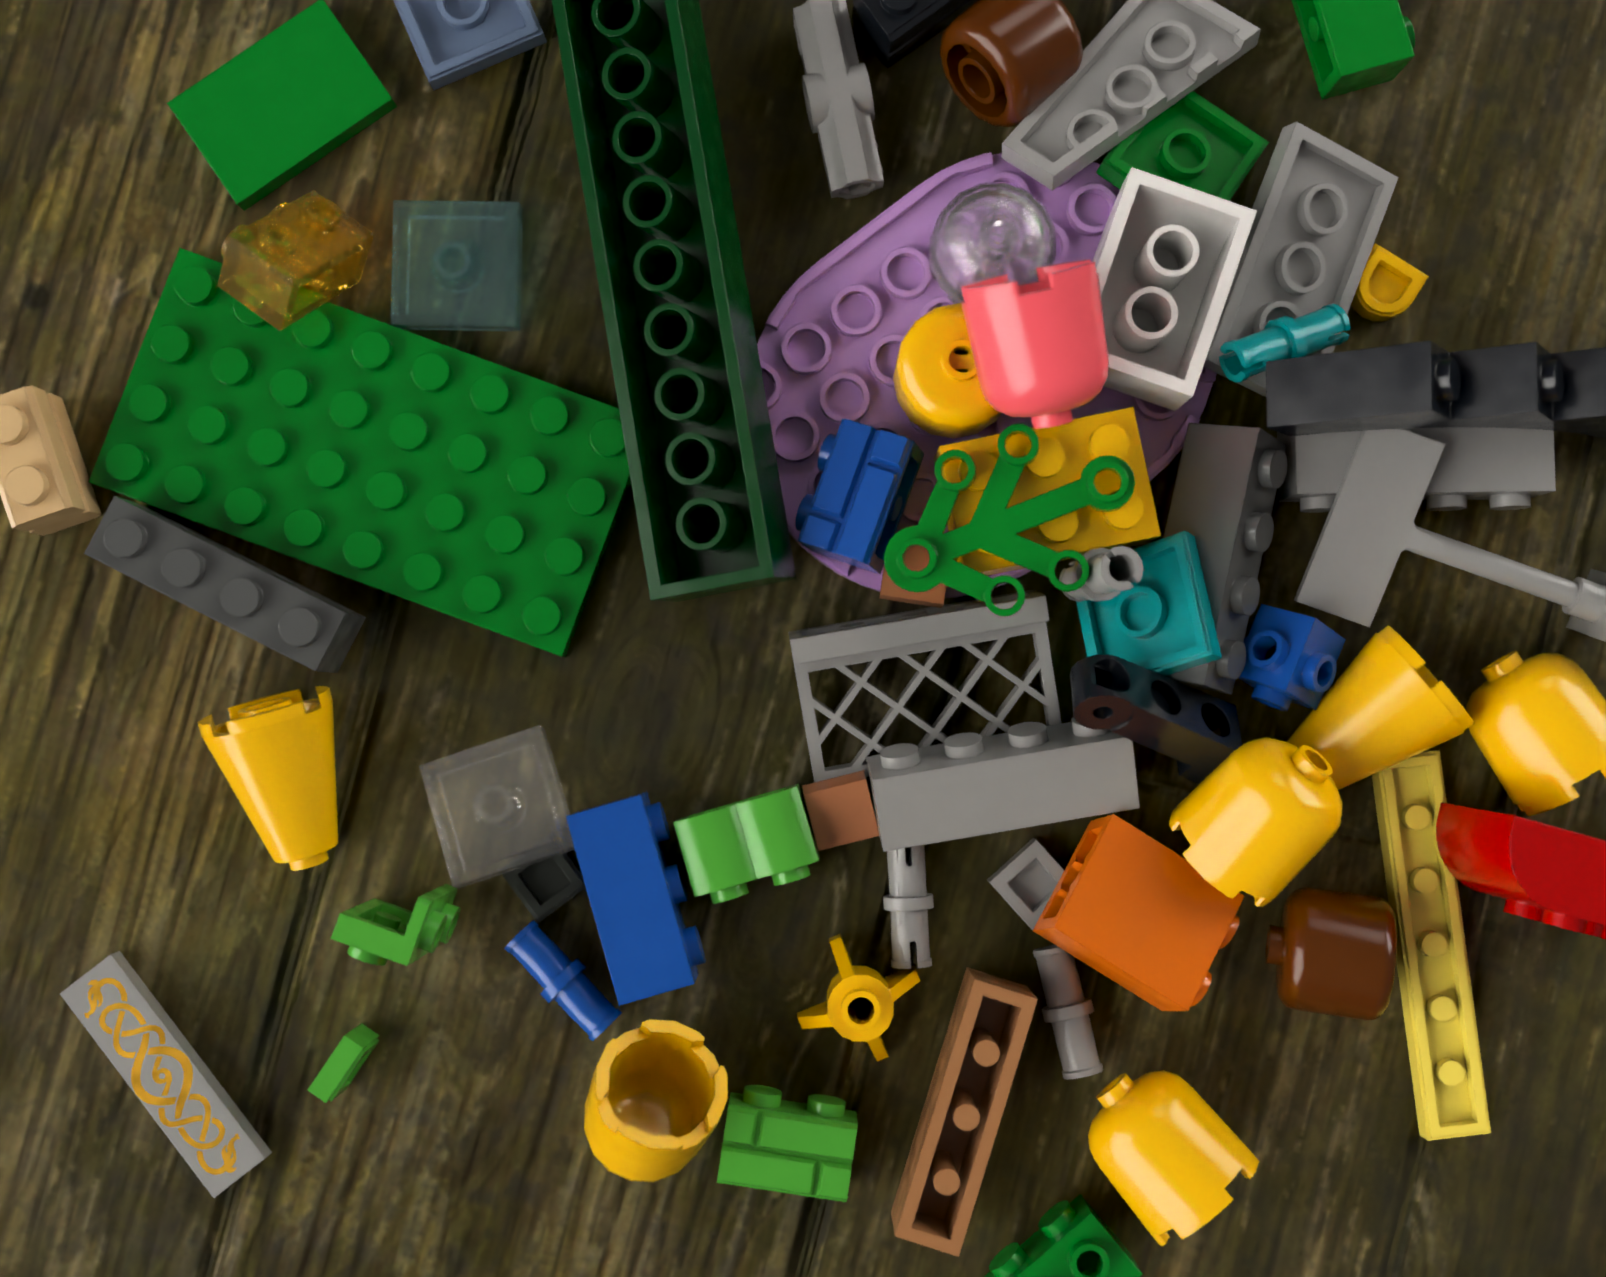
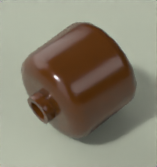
M979 0L946 28L942 35L940 47L943 70L954 93L974 115L995 127H1014L1018 125L1077 72L1083 55L1080 32L1072 14L1061 0Z
M1309 887L1293 891L1285 901L1280 926L1269 925L1266 938L1265 963L1276 965V989L1281 1002L1286 1007L1297 1011L1359 1020H1374L1385 1013L1392 993L1397 957L1396 916L1390 903L1384 898Z

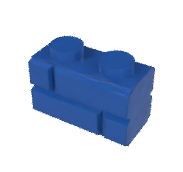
M842 419L837 434L830 433L827 435L820 448L818 469L823 472L815 494L808 493L805 495L799 505L795 527L801 532L797 541L817 554L881 574L884 566L886 546L897 531L925 455L915 441L907 437L884 430H877L852 420Z

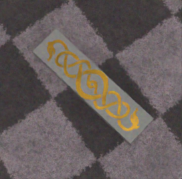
M120 951L107 956L60 993L61 997L213 1198L272 1153Z

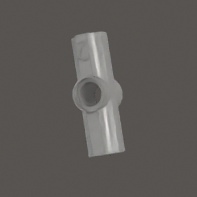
M807 0L802 5L793 8V26L805 75H802V86L807 115L812 133H818L831 198L839 197L844 199L866 196L870 192L882 188L884 185L883 167L879 158L878 144L875 140L872 121L875 120V111L868 71L865 63L859 64L846 0Z

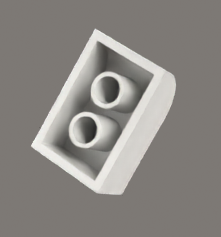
M1131 167L1115 200L1093 258L1096 272L1099 275L1109 358L1108 377L1104 387L1176 411L1193 397L1257 210Z

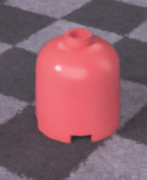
M1080 260L1036 268L1038 281L1018 285L1017 281L1008 282V276L1004 274L961 287L964 299L961 304L980 388L985 400L996 411L1011 417H1031L1033 428H1049L1073 421L1071 409L1089 403L1101 392L1108 377L1109 358L1099 275L1096 272L1095 261Z

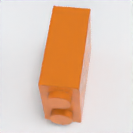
M1115 814L1092 820L1088 824L1033 932L1161 1011H1189L1190 1007L1195 1006L1202 1000L1209 989L1212 974L1208 970L1218 950L1224 948L1234 937L1240 922L1236 913L1245 896L1239 892L1233 899L1227 897L1208 883L1184 857Z

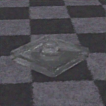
M541 725L419 765L449 876L454 888L460 889L575 850L566 816L570 815L547 735Z

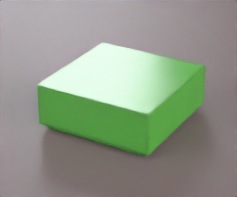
M362 1023L345 1034L307 1091L325 1103L329 1100L332 1102L349 1087L380 1041L378 1040L380 1035Z

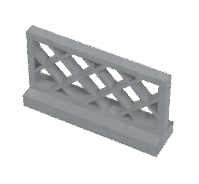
M1035 589L1025 591L1023 607L1016 614L1007 617L994 614L988 609L985 602L975 599L946 604L942 608L929 607L788 632L814 783L863 770L865 777H868V767L865 759L872 749L880 753L885 748L878 741L898 713L927 732L917 745L918 748L930 746L935 738L944 744V740L948 736L942 733L941 730L961 702L989 720L980 733L982 737L993 735L998 727L1008 733V729L1011 726L1003 720L1024 691L1043 704L1046 726L1062 724L1046 624L1047 621H1050L1046 595ZM1018 592L993 596L992 602L1000 609H1009L1016 604ZM1032 634L1036 657L1021 678L993 660L1008 638ZM993 640L985 653L972 645ZM962 646L980 660L959 689H957L930 669L946 648ZM931 651L922 664L910 656L911 654ZM899 657L917 670L896 700L868 681L882 659ZM868 662L861 674L847 666ZM988 665L1016 684L995 714H992L967 696ZM836 668L855 682L833 711L812 696L808 672ZM1037 673L1039 674L1041 693L1029 685ZM925 676L953 695L932 725L904 706ZM862 687L891 707L870 736L842 717ZM815 709L828 717V720L819 732ZM836 723L865 743L851 763L824 767L821 744Z

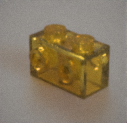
M313 190L290 203H280L270 214L247 226L242 224L234 228L226 237L221 248V255L224 259L217 286L281 331L360 282L375 234L342 211L334 202Z

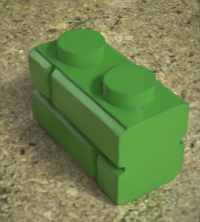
M764 1085L744 1086L743 1094L731 1092L717 1183L847 1202L858 1130L856 1111L846 1110L845 1100L829 1095H809L807 1104L782 1100L781 1090Z

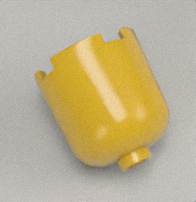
M1515 650L1498 658L1481 670L1487 681L1472 692L1466 705V711L1474 721V724L1469 727V731L1513 804L1517 805L1521 812L1525 811L1527 816H1532L1549 811L1578 798L1580 795L1573 784L1587 778L1598 770L1606 778V700L1585 671L1573 659L1559 653H1541L1522 660Z
M1265 737L1251 740L1234 750L1171 812L1169 826L1172 831L1182 830L1190 843L1183 856L1208 883L1232 899L1240 891H1244L1254 896V904L1257 907H1263L1278 896L1335 835L1341 823L1342 800L1334 781L1330 777L1333 773L1332 767L1318 751L1307 745L1297 747L1289 742Z
M649 1019L643 1021L639 1028L624 1032L617 1039L613 1038L607 1043L595 1068L586 1099L584 1130L593 1155L609 1172L629 1181L655 1182L674 1175L697 1155L717 1126L728 1100V1074L723 1065L719 1067L715 1055L703 1044L705 1037L699 1031L677 1021Z
M1165 1070L1153 1071L1143 1074L1132 1081L1127 1073H1123L1104 1087L1096 1097L1103 1107L1095 1115L1088 1132L1090 1152L1099 1168L1160 1246H1164L1170 1238L1167 1232L1171 1229H1174L1179 1237L1184 1239L1206 1225L1233 1201L1232 1196L1226 1191L1225 1187L1237 1174L1241 1172L1245 1178L1251 1179L1257 1171L1259 1160L1194 1088L1178 1074Z

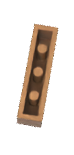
M966 967L891 1210L895 1237L959 1257L1038 1001L1028 986Z

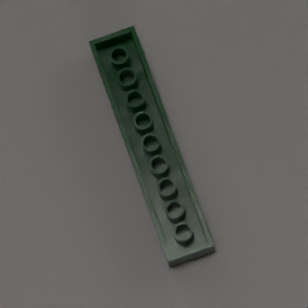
M552 0L650 600L679 602L796 579L699 0Z

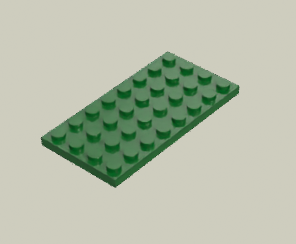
M179 248L89 483L555 655L566 657L630 487L631 479L619 408Z

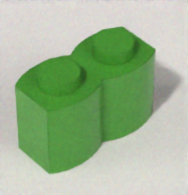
M799 784L685 816L673 822L694 897L710 894L712 904L729 901L748 894L747 882L771 876L774 886L806 878L811 875L808 865L818 862L820 859Z

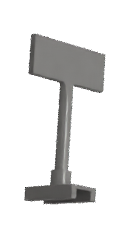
M1405 429L1365 430L1361 432L1294 598L1296 602L1370 628L1401 552L1406 550L1562 605V611L1565 614L1571 615L1566 628L1606 642L1605 572L1591 569L1587 579L1577 577L1571 581L1416 526L1414 523L1415 517L1446 444Z

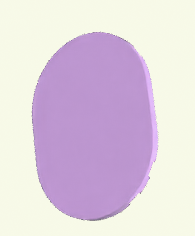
M992 152L984 153L960 161L937 172L896 201L817 261L782 296L766 322L757 347L788 531L796 541L801 532L795 527L799 505L805 495L808 493L815 494L823 472L818 469L820 448L827 435L830 433L837 434L842 419L852 420L877 430H884L907 437L915 441L925 454L896 533L905 527L916 526L920 521L937 482L933 458L939 446L1001 434L1005 428L1013 424H1024L1030 428L1032 427L1031 417H1011L1002 413L996 422L975 435L952 439L929 434L910 421L897 401L893 382L897 355L901 341L916 320L934 308L964 301L961 288L964 285L1007 274L1008 282L1017 281L1018 285L1038 281L1036 270L1038 267L1080 260H1090L1092 262L1110 212L1120 191L1113 184L1096 174L1101 164L1092 162L1052 191L1002 159V153L992 155ZM1203 367L1193 397L1176 411L1103 386L1101 392L1089 403L1071 409L1072 416L1075 419L1134 407L1149 481H1151L1183 448L1188 424L1199 423V418L1206 406L1217 373ZM946 526L944 533L949 532L948 526ZM797 541L817 561L838 575L861 586L880 592L883 569L881 574H876L846 562L817 554ZM1023 568L988 575V577L993 579L998 576L1007 575L1017 579L1031 570ZM1007 583L999 584L995 588L1005 585ZM946 586L945 598L968 596Z

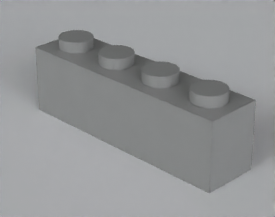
M1467 427L1405 429L1446 444L1423 500H1426V510L1466 509L1467 500H1489L1490 510L1526 509L1531 507V498L1556 491L1554 431ZM1362 431L1287 436L1277 432V439L1286 445L1285 454L1287 457V474L1282 486L1278 488L1279 502H1300V512H1329Z
M1073 717L1071 719L1072 722L1050 726L1040 722H1023L1011 726L1008 729V733L985 737L971 732L959 733L947 737L944 740V744L920 748L910 743L887 746L880 751L879 755L866 757L874 812L883 852L1138 809L1140 804L1133 741L1111 732V729L1102 730L1083 727Z

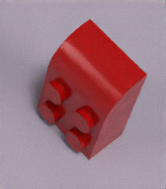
M1441 802L1436 824L1437 845L1445 866L1459 882L1472 890L1506 899L1503 912L1606 940L1605 840L1515 815Z

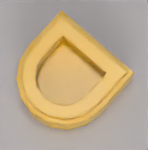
M1375 243L1351 305L1365 319L1373 322L1390 320L1404 312L1413 303L1429 276Z

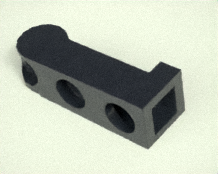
M1108 654L1085 657L1076 662L1071 668L1070 683L1073 716L1077 723L1090 729H1111V732L1176 759L1178 773L1181 777L1195 783H1200L1234 750L1242 746L1237 709L1234 704L1120 657ZM1218 727L1221 729V736L1213 733Z

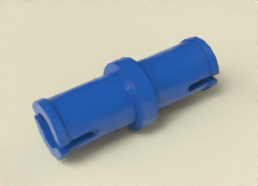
M533 920L504 949L511 953L542 986L544 990L540 995L548 1004L555 1000L588 1034V1038L593 1042L622 1012L618 1008L616 1009L583 973L586 966L578 958L572 962L538 927L539 924Z

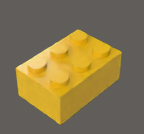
M1134 407L1075 418L1069 423L1049 428L1037 429L1031 427L1038 437L1039 451L1036 458L1024 467L1007 508L1081 479L1085 466L1093 459L1101 456H1115L1125 461L1133 471L1135 487L1129 501L1116 511L1100 512L1090 506H1086L1016 535L1056 552L1073 550L1080 554L1097 548L1111 549L1118 546L1132 547L1142 545L1161 536ZM1000 434L939 446L933 458L934 464L944 452L961 450L972 458L976 468V477L972 485L958 494L947 523L948 531L971 522L1000 456L998 450ZM1023 434L1012 435L1005 445L1007 453L1016 458L1027 455L1032 447L1030 439ZM958 459L950 460L943 468V478L950 483H959L968 474L967 464ZM1102 471L1094 478V486L1101 494L1112 495L1120 489V478L1113 471ZM982 549L954 559L986 576L1024 568Z

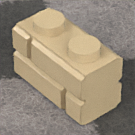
M33 385L23 386L1 394L0 496L11 528L44 536L101 516L102 513L92 484L89 483L90 478L63 399L52 393H46L45 390Z

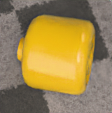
M957 303L934 308L916 320L901 341L897 355L893 382L899 405L911 422L929 434L952 439L978 434L996 422L1002 413L996 411L985 400L980 388L962 304Z

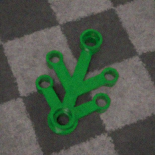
M1013 424L1005 428L999 436L998 450L1000 456L971 522L944 533L959 492L968 489L976 477L975 464L967 453L961 450L946 451L935 463L934 473L937 482L918 525L901 529L893 535L886 546L884 553L886 572L890 579L904 590L926 592L941 583L985 602L991 612L1003 617L1014 615L1023 607L1025 591L1022 584L1014 577L1007 575L992 579L953 559L982 549L1048 577L1052 585L1061 591H1076L1085 584L1089 576V565L1082 554L1073 550L1056 552L1016 534L1086 506H1090L1100 512H1112L1122 508L1129 501L1134 491L1135 478L1133 471L1125 461L1118 457L1101 456L1093 459L1085 466L1081 479L1007 508L1024 467L1036 458L1039 451V441L1035 431L1024 424ZM1014 434H1023L1031 441V450L1024 457H1012L1005 449L1006 441ZM958 459L967 464L968 474L963 481L950 483L943 478V468L950 460ZM1105 470L1115 472L1120 478V489L1112 495L1099 493L1094 486V478L1098 473ZM914 546L925 547L930 555L927 567L921 571H912L905 563L907 551ZM1062 559H1074L1080 564L1082 573L1077 582L1064 584L1057 579L1055 567ZM1007 583L1016 588L1018 600L1013 607L1000 609L992 602V591L999 584Z

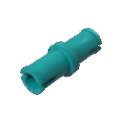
M1334 303L1325 305L1317 311L1295 319L1289 316L1273 319L1260 332L1238 340L1225 342L1220 347V351L1224 353V355L1219 356L1221 369L1230 381L1235 383L1245 381L1248 377L1266 371V361L1304 357L1330 346L1345 343L1349 338V334L1342 331L1350 330V321L1345 310Z

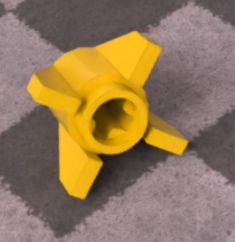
M841 934L829 938V943L839 972L832 978L829 984L827 1001L798 1012V1021L802 1029L833 1027L844 1038L854 1042H867L876 1061H880L889 1057L881 1034L889 1028L894 1016V1001L919 983L920 978L914 965L911 966V969H903L885 978L877 970L870 967L852 965ZM859 997L870 1000V1010L862 1014H858L854 1007L848 1008L851 1001Z

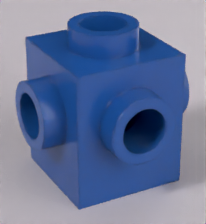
M1261 604L1250 632L1244 638L1246 662L1239 679L1254 688L1251 698L1266 706L1288 712L1291 703L1316 710L1323 693L1330 688L1335 679L1336 662L1346 639L1315 617Z

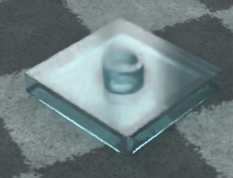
M394 200L391 325L403 330L520 331L523 217L521 204L519 202Z

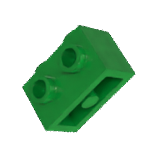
M1080 1194L1070 1203L1067 1200H1063L1052 1206L1041 1217L1038 1223L1040 1229L1021 1245L1018 1242H1013L1004 1247L992 1259L989 1265L990 1272L984 1277H1140L1143 1273L1130 1252Z

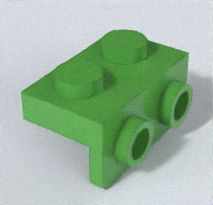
M444 884L419 896L413 911L373 898L341 912L331 939L349 945L347 954L362 962L383 966L386 965L387 960H391L408 966L427 953H433L439 942L447 944L450 940L461 911V907L453 905L458 888Z

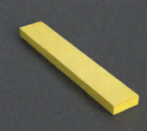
M1426 750L1373 774L1372 782L1388 902L1396 916V963L1419 1135L1427 1141L1490 1134L1491 1127L1458 882L1445 866L1440 856L1436 839V824L1441 802L1447 803L1440 750Z

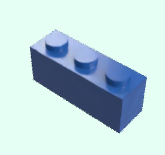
M643 792L567 815L566 820L619 1006L695 984L699 974L696 965L706 963L705 954L696 925L686 928L679 903L688 901V895L678 863L670 866L667 864L661 841L668 840L671 837L661 802L650 804L648 793Z

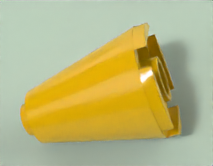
M1388 625L1372 636L1322 697L1317 709H1313L1286 742L1297 747L1307 745L1318 751L1331 765L1333 773L1330 777L1334 781L1337 790H1340L1464 734V731L1473 725L1474 721L1443 681L1439 682L1424 665L1426 662L1401 635Z
M315 686L318 695L316 699L303 700L300 689H295L229 707L227 709L230 720L217 726L214 724L212 714L198 722L204 742L275 863H289L292 871L308 869L326 862L329 859L327 851L338 844L333 698L330 688L327 686Z

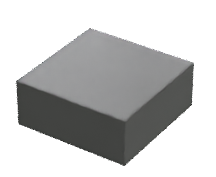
M1032 838L992 874L987 881L1028 927L1033 930L1064 870L1035 838Z

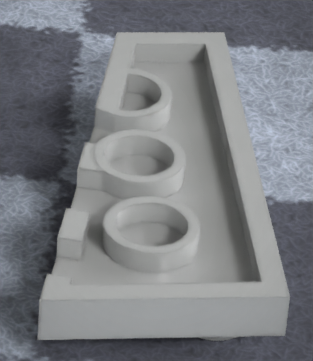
M1127 0L1084 49L1082 61L1077 72L1031 114L1025 117L1002 143V159L1053 191L1257 46L1261 29L1213 0Z

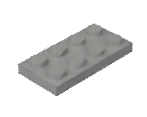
M1299 122L1283 127L1252 207L1257 212L1203 367L1226 377L1219 362V356L1224 355L1220 351V347L1225 342L1238 340L1264 330L1265 325L1273 319L1282 316H1289L1295 319L1332 303L1339 305L1348 314L1399 177ZM1330 346L1306 356L1333 353L1335 346ZM1266 371L1248 377L1245 381L1238 382V384L1266 397Z

